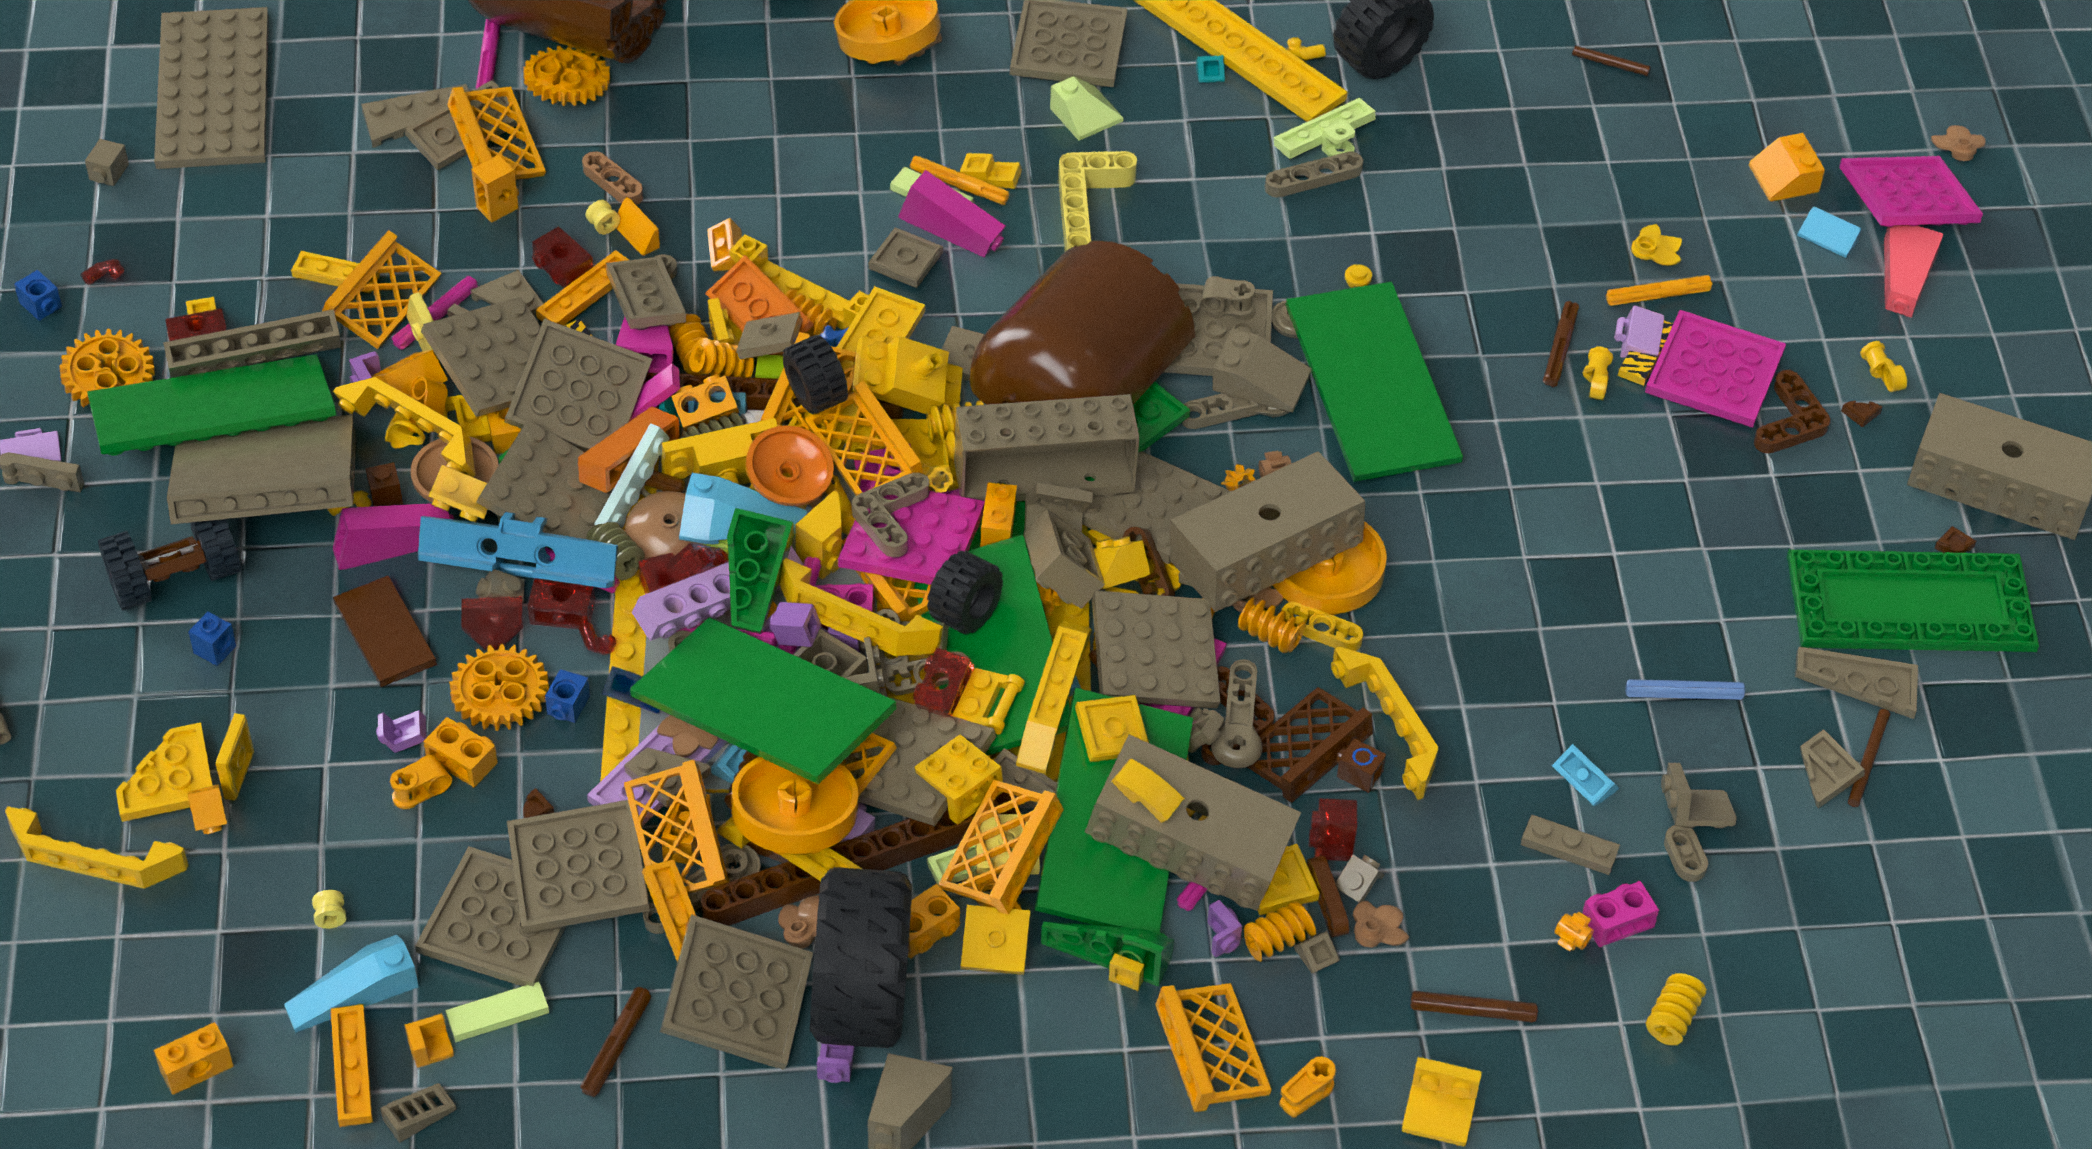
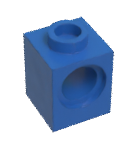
M38 270L14 283L19 303L39 321L62 307L57 287Z
M208 611L188 631L193 653L216 666L236 647L232 624Z
M560 669L545 695L547 714L558 720H567L575 723L590 697L588 677Z

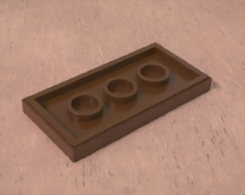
M389 576L382 577L333 597L337 610L380 687L437 665L436 658Z

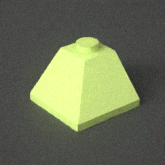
M1074 76L1051 85L1050 109L1078 140L1123 122L1122 115L1094 85Z

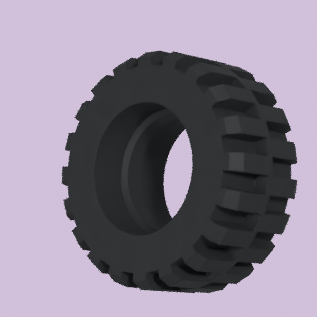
M1350 0V3L1342 9L1341 17L1337 18L1336 29L1333 32L1334 47L1337 53L1361 76L1370 79L1386 78L1392 72L1397 73L1400 71L1401 67L1405 64L1408 65L1415 54L1418 55L1422 50L1421 47L1427 42L1429 31H1432L1433 6L1429 0Z

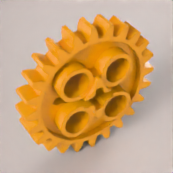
M557 46V50L547 47V53L539 50L538 56L531 55L530 60H526V66H524L523 70L524 85H527L528 91H533L534 97L541 95V101L551 99V104L561 101L562 106H565L567 102H571L573 106H576L577 101L587 104V99L596 101V95L603 96V91H607L608 85H610L609 66H606L605 60H600L599 55L592 56V53L589 52L583 53L579 49L576 51L572 50L570 46L566 50H563L561 46Z
M107 328L105 335H101L98 329L95 330V337L92 338L87 333H84L85 341L83 342L74 339L75 348L66 347L67 355L61 356L62 364L59 365L61 383L65 387L66 394L71 393L73 401L80 399L82 407L89 404L88 391L153 381V375H155L153 356H150L149 347H143L141 339L134 342L132 333L125 338L123 337L122 330H119L116 335H112L110 328Z
M500 644L499 649L494 651L491 645H488V652L486 653L476 649L477 657L474 658L466 655L467 664L458 662V671L452 672L453 681L449 682L451 702L454 703L456 712L461 711L463 720L471 719L472 726L481 721L484 730L490 724H494L495 731L499 730L501 724H505L508 730H510L512 722L516 721L522 726V718L524 716L532 720L534 719L533 710L542 711L541 703L546 702L545 695L549 690L548 673L544 670L543 662H537V655L534 654L528 657L526 648L517 653L516 645H513L509 651L505 650L504 644Z

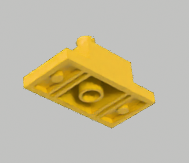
M862 336L857 340L852 391H854V385L864 381L876 399L926 414V411L928 414L930 413L932 405H936L941 413L943 404H948L952 412L954 403L960 404L963 368L948 363V351L902 336L896 337L888 344Z
M776 418L663 442L662 473L679 479H684L692 473L721 477L739 485L751 483L746 472V456L749 447L762 432L778 426Z

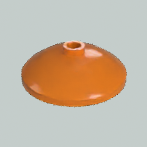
M777 426L762 432L751 443L746 456V472L753 487L763 497L780 505L800 506L815 501L825 493L833 477L834 464L828 447L812 432L796 426ZM782 473H788L791 477H785Z

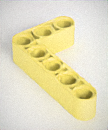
M1127 151L1066 153L1060 157L1058 183L1065 252L1074 246L1086 245L1091 241L1086 189L1125 188L1135 183L1137 158L1133 153Z

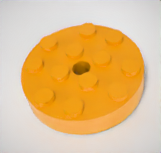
M850 0L836 14L834 26L838 44L845 54L855 59L867 61L870 64H876L887 60L902 61L908 55L925 48L936 40L941 28V21L936 0Z
M1364 521L1363 542L1334 555L1328 560L1321 561L1305 571H1300L1280 583H1275L1273 586L1288 602H1298L1331 615L1353 611L1371 601L1382 586L1387 560L1384 543L1379 534Z
M758 757L746 764L739 771L733 782L732 818L737 829L752 843L779 855L819 853L821 850L829 848L844 839L854 827L857 819V783L850 771L841 763L818 785Z

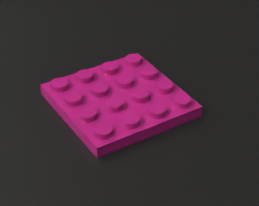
M1940 156L1842 158L1839 168L1881 226H1918L1923 224L1938 226L1943 224L1966 225L1968 223L1981 222L1983 213Z
M1679 310L1646 385L1645 393L1753 428L1785 351L1786 343Z
M872 481L868 490L875 486L876 481ZM929 491L928 497L924 500L890 513L908 536L907 552L903 556L896 558L885 555L855 520L839 555L838 567L931 585L936 573L950 556L957 554L959 551H969L983 516L985 501ZM886 495L883 498L894 500L898 497L896 495ZM878 522L873 524L872 526L876 528H883L887 525L885 523Z

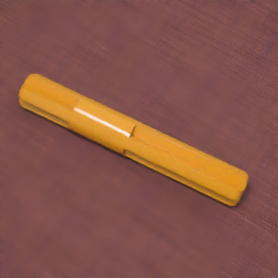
M914 156L910 164L912 170L920 173L927 170L945 183L996 203L1005 205L1009 198V192L925 158Z
M1709 275L1610 289L1607 290L1606 300L1608 305L1612 306L1711 290L1712 281Z

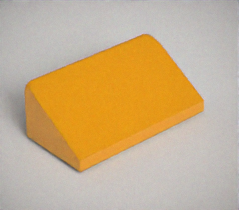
M624 198L618 211L620 223L616 229L643 256L659 249V228L630 198Z
M728 218L707 229L713 271L730 270L736 264L730 257L729 250L742 238L740 227L731 218Z

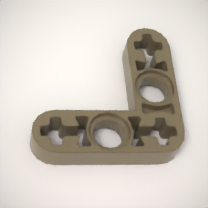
M911 473L858 494L852 499L853 518L885 555L896 558L903 556L907 552L908 536L890 513L927 498L929 495V479L922 473ZM886 495H896L898 498L887 500L883 497ZM880 522L885 523L887 526L876 528L872 525Z
M883 609L876 613L902 625L899 616L893 610ZM878 649L884 683L887 689L895 695H905L960 681L969 676L972 670L968 657L959 651L909 662L908 655L888 659L885 657V651ZM956 660H959L961 664H965L960 667L961 672L955 673L953 669L944 670L946 676L942 677V671L939 667L940 663H943L945 669L953 667ZM926 666L936 669L935 677L929 681H924L920 678V672ZM910 670H913V675L917 683L913 684L911 678L901 681L902 686L899 687L891 682L895 680V675L901 674L902 678L912 677L909 672Z

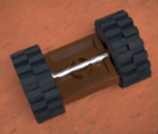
M226 520L190 522L194 538L191 536L139 554L135 550L128 531L99 539L98 545L101 557L122 611L152 601L147 580H153L154 582L163 581L170 578V574L181 570L182 572L194 571L202 563L205 565L206 572L212 581L241 572L237 549Z

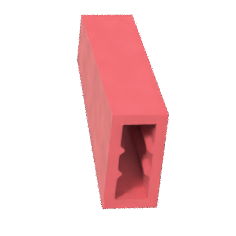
M1894 225L1887 228L1884 238L1886 310L1912 318L1938 254L1943 233L1921 226Z

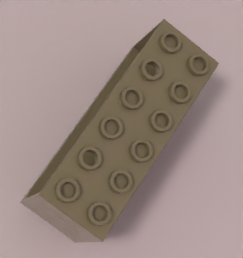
M1939 393L1920 443L1907 485L2075 540L2092 495V442Z
M1131 394L956 407L954 464L959 495L961 497L985 501L988 482L1017 485L1016 501H1026V494L1036 483L1043 481L1053 482L1055 486L1066 488L1078 486L1084 491L1093 492V495L1135 492L1139 433ZM1092 477L1094 481H1087L1085 478Z
M1317 451L1171 519L1170 561L1203 599L1208 600L1211 608L1216 612L1363 542L1365 500Z
M1129 734L1098 797L1085 833L1091 835L1099 842H1107L1120 848L1127 855H1135L1142 858L1156 868H1164L1175 873L1184 881L1197 883L1213 894L1223 895L1232 899L1241 907L1257 911L1301 812ZM1132 758L1152 770L1184 797V800L1168 820L1161 823L1140 801L1132 803L1111 782L1129 759ZM1186 807L1207 816V818L1202 821L1190 818Z

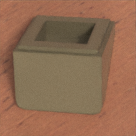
M1327 931L1294 945L1297 954L1311 973H1315L1340 961Z

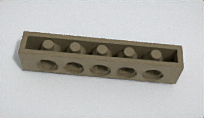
M333 309L163 342L170 376L174 378L340 348L341 342Z

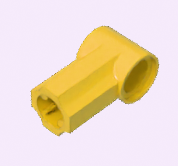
M949 464L922 467L923 474L929 479V491L942 493L952 490L953 477Z

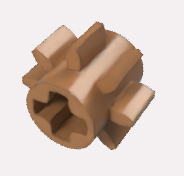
M1278 450L1264 453L1266 460L1259 461L1260 477H1264L1292 464L1289 456H1282V452H1278Z

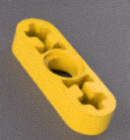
M1289 602L1282 608L1286 612L1284 620L1286 622L1294 614L1299 615L1296 616L1295 627L1302 621L1307 623V619H1309V625H1306L1303 636L1333 648L1344 647L1357 651L1362 645L1363 631L1357 624L1318 609L1307 607L1298 602ZM1317 623L1327 624L1330 629L1327 631H1318L1314 628V625ZM1349 635L1353 636V637L1350 638V640H1346V639H1345V638H1347Z

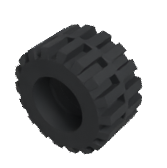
M816 334L783 350V364L789 384L798 401L809 413L815 415L846 401L848 398V387L843 368L834 350L824 338Z
M959 551L957 554L950 556L942 564L930 586L927 604L930 616L960 633L969 634L976 632L978 628H981L989 620L998 605L1003 587V575L999 571L1000 568L967 551Z

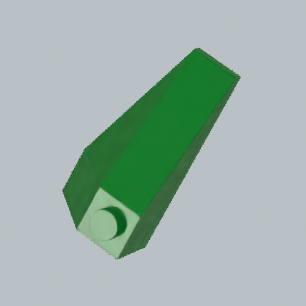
M735 508L727 533L732 627L758 634L762 633L780 581L783 560L788 558L795 533L792 521Z
M1044 921L1041 931V944L1108 969L1114 953L1143 963V981L1159 987L1173 957L1174 940L1162 933H1154L1146 929Z

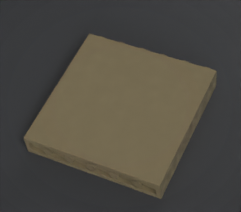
M353 414L332 416L324 421H302L295 426H272L266 431H242L236 436L218 435L206 441L188 440L183 441L180 445H176L167 492L171 524L353 506L356 434Z

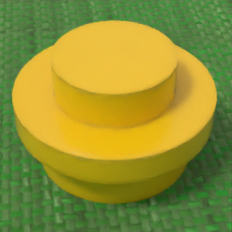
M1352 265L1345 271V280L1350 288L1367 286L1372 280V272L1364 265Z

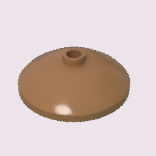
M469 437L472 444L475 476L473 478L488 483L499 466L497 456L487 444L476 438ZM441 439L432 441L424 446L416 454L411 465V479L416 491L430 502H433V499L428 496L442 465H447V462L440 454L447 444Z
M676 491L654 493L643 498L630 511L626 520L625 532L643 550L645 554L643 564L658 571L673 572L687 569L703 558L702 543L679 540L685 493ZM667 519H671L674 522L672 524H667L664 521Z

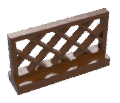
M1317 687L1259 736L1262 743V753L1267 752V760H1257L1254 764L1247 766V768L1280 788L1283 798L1292 803L1337 765L1336 758L1343 747L1348 748L1354 738L1364 742L1373 734L1372 713L1363 707L1357 711ZM1318 699L1328 704V708L1310 709V706ZM1345 715L1349 717L1344 723H1333V716ZM1329 717L1330 724L1312 725L1311 718ZM1308 718V725L1290 726L1294 719ZM1312 733H1331L1325 740H1313ZM1309 734L1310 741L1291 742V735ZM1288 735V742L1270 743L1274 736ZM1310 749V752L1305 757L1292 758V750ZM1289 751V758L1271 759L1270 752ZM1290 767L1281 777L1272 772V768Z

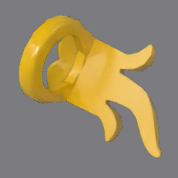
M395 413L386 430L385 441L390 442L393 448L423 444L425 434L422 430ZM407 427L418 433L419 437L412 436L414 433L410 432Z

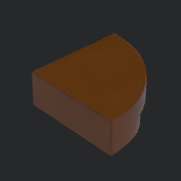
M1849 401L1843 404L1841 409L1842 413L1861 427H1864L1881 414L1882 406L1870 401L1869 404Z
M1952 526L1936 542L1934 549L1940 552L1967 553L1975 547L1977 541Z
M536 788L527 795L523 807V818L554 813V807Z

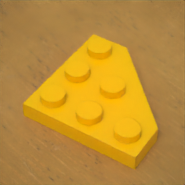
M201 722L169 729L162 737L163 742L154 752L150 751L135 768L136 773L127 783L123 781L116 789L122 822L190 808L187 791L213 786Z

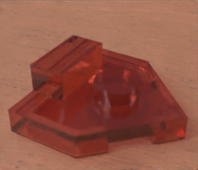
M522 596L462 599V630L487 652L488 645H491L494 651L499 649L500 644L505 645L523 628Z

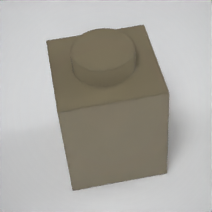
M99 139L85 159L89 180L115 186L129 165L125 145Z

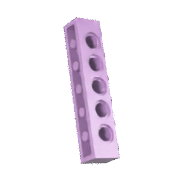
M791 546L787 559L803 565ZM728 562L640 596L632 614L650 641L660 637L666 639L675 634L677 630L685 627L691 629L708 617L716 619L730 610ZM779 584L776 591L781 589Z

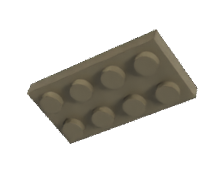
M491 80L473 91L499 88V86ZM506 96L494 99L495 102L505 107L509 104ZM470 100L471 105L480 110L485 106L484 103L478 100ZM448 105L405 128L407 138L437 170L467 154ZM491 107L485 112L496 119H499L502 113ZM505 116L502 121L511 127L518 125L515 120L508 116ZM480 119L478 122L480 127L491 131L494 126L483 119ZM497 128L494 134L499 136L505 131Z
M661 256L606 263V273L630 329H646L659 325L672 326L676 323L686 322V312Z

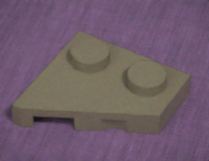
M519 270L471 290V297L474 301L478 302L481 299L491 305L521 297L534 317L536 316V309L543 305L541 299Z
M1199 707L1193 709L1189 716L1193 718L1188 752L1193 753L1201 745H1210L1220 735L1218 729L1223 723L1224 718L1217 711H1210L1205 708L1201 710Z
M1824 729L1800 746L1807 777L1818 808L1864 776V768Z
M647 747L627 762L624 768L625 773L632 779H637L682 766V762L692 759ZM696 761L700 766L704 780L711 774V766ZM680 775L668 778L662 789L677 796L679 788L682 787ZM660 781L653 782L652 784L657 786ZM647 785L642 786L651 795L653 794L654 789ZM659 793L656 798L666 808L674 801L662 793Z

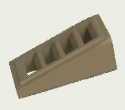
M439 1083L395 1100L380 1108L383 1121L399 1143L457 1110L456 1105ZM437 1096L443 1105L437 1107L432 1098ZM426 1103L430 1110L425 1112L421 1105ZM415 1109L419 1115L413 1117L410 1111ZM404 1115L406 1120L401 1121L399 1117Z

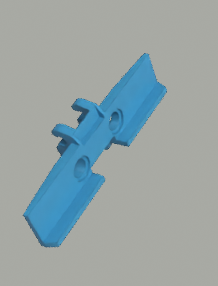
M505 512L500 519L499 526L421 516L417 556L419 561L486 571L496 569L513 576L538 579L540 583H547L548 580L605 589L613 587L615 584L618 545L543 533L547 518L536 517L534 522L530 523L517 521L514 517L515 513ZM485 538H491L496 541V552H487L484 549L483 541ZM545 547H550L554 551L555 558L553 561H550L551 556L546 553ZM504 558L536 563V567L506 563Z

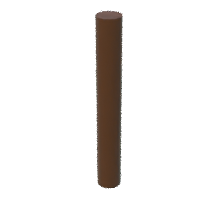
M1576 45L1572 53L1576 57L1648 76L1651 67Z

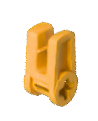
M1322 1056L1311 1059L1307 1065L1281 1088L1280 1093L1283 1097L1279 1101L1280 1107L1289 1116L1295 1118L1323 1098L1329 1096L1334 1088V1077L1336 1074L1334 1063Z

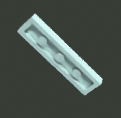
M652 423L649 424L594 525L616 522L623 528L629 510L637 503L644 483L652 476L654 465L659 456L662 455V443L668 442L670 438L659 426Z

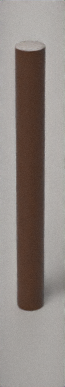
M1886 709L1878 711L1860 764L1864 768V776L1853 784L1848 799V804L1852 807L1860 805L1890 717V712Z

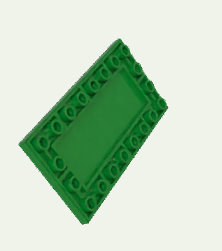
M1392 281L1286 299L1285 306L1307 363L1312 368V376L1353 482L1462 462V452Z
M317 354L87 392L101 454L117 456L124 451L134 449L146 451L154 446L164 444L176 446L183 443V441L194 439L206 441L213 436L224 434L236 436L242 431L248 430L266 431L272 426L278 425L295 426L302 421L308 420L324 421L336 415L335 405Z
M1023 534L968 551L1000 568L999 571L1003 575L1001 597L989 620L981 628H978L976 632L963 634L951 627L948 629L946 653L957 651L964 653L972 665V670L969 676L963 680L939 686L947 715H953L975 668L1007 676L1015 674L1025 681L1022 690L1017 692L1005 717V727L1002 733L996 734L995 740L985 754L987 756L1001 752L1004 748L1008 750L1021 746L1027 719L1053 644ZM915 582L914 588L927 590L929 584ZM917 597L918 604L922 603L923 598ZM930 610L921 615L927 620L941 623L930 616ZM931 654V657L941 654ZM956 660L953 667L945 669L943 663H940L939 667L942 671V677L946 676L944 670L953 669L955 673L961 672L960 667L965 664H961L959 660ZM1004 688L1000 689L987 718L993 716L1005 691ZM1067 699L1056 735L1067 730L1071 707L1069 699Z
M1788 550L1787 560L1801 647L2037 652L2039 643L2020 554Z
M710 617L630 688L631 697L818 785L897 709L896 701Z
M1075 688L1055 792L1064 810L1046 843L1035 911L1091 925L1146 929L1154 933H1160L1169 871L1164 868H1156L1148 861L1135 855H1127L1120 848L1107 842H1099L1091 835L1085 833L1098 797L1117 759L1089 761L1075 706L1077 702L1114 697ZM1138 704L1149 744L1187 760L1193 718Z

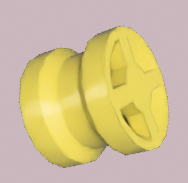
M598 200L592 203L586 211V219L591 224H594V228L599 234L611 233L620 223V216L615 210H612L611 205L606 200Z
M323 890L313 896L312 905L316 910L314 922L318 927L331 929L345 923L346 912L342 908L345 902L344 896L340 891Z

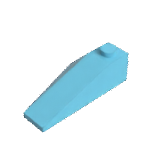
M692 473L685 495L679 540L709 545L718 544L719 540L727 539L735 508L792 521L794 533L795 524L807 515V511L796 506L774 503L755 490L721 477Z
M398 935L366 945L284 1004L295 1033L331 1020V1008L361 1004L366 1007L418 988L415 966L404 941Z

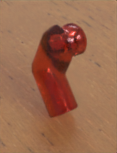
M111 259L94 264L82 272L81 277L87 285H90L108 272L112 278L116 279L124 273L125 269L120 265L121 262L119 260Z
M584 623L579 627L580 635L588 651L601 655H609L614 652V647L617 644L614 636L610 635L608 637L605 634L602 638L597 637L591 623Z

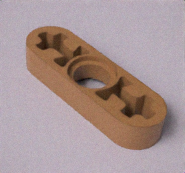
M589 152L583 157L584 174L622 204L624 198L628 197L636 205L642 202L643 190L641 183L601 152ZM610 176H617L620 178L615 182H609L606 180V178Z

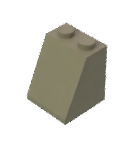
M888 1053L868 1118L869 1149H912L951 1106L952 1067Z

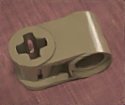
M1218 276L1210 277L1205 282L1200 302L1201 308L1212 314L1219 313L1237 317H1248L1254 312L1252 298L1255 295V287L1252 283L1245 280L1224 279ZM1241 302H1242V310L1239 309V305H1240Z

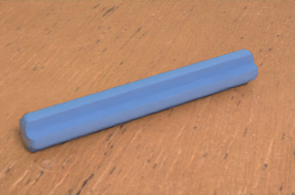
M1629 679L1625 685L1626 696L1741 700L1745 694L1743 682Z

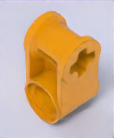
M422 376L413 379L409 387V397L444 416L445 403L448 396L447 386L444 383ZM410 418L409 421H407V422H410V423L414 424V425L417 426L419 429H421V428L416 424L417 421H415V420H413V419H411V418ZM407 427L410 432L416 433L414 430Z
M423 756L418 761L396 770L391 775L390 785L394 789L392 794L393 803L401 809L414 808L419 803L445 792L452 783V777L436 756Z

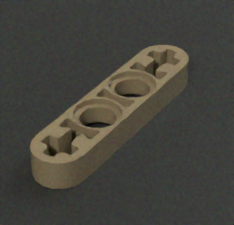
M1345 152L1272 171L1266 175L1265 192L1272 197H1283L1358 177L1362 173L1363 158L1356 152ZM1326 168L1332 170L1333 173L1324 174L1319 170ZM1305 175L1308 177V179L1298 180L1295 178V176Z

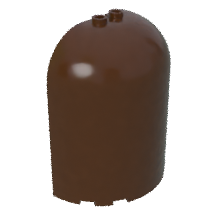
M468 0L480 15L491 22L621 63L635 61L651 44L649 37L652 35L654 28H660L666 15V10L663 9V6L667 1Z
M1090 241L1086 245L1074 246L1063 253L982 337L971 362L969 377L971 390L979 400L987 405L1131 394L1132 404L1134 405L1194 339L1195 327L1189 305H1184L1178 293L1180 288L1168 273L1162 274L1151 264L1153 260L1131 247L1109 241Z

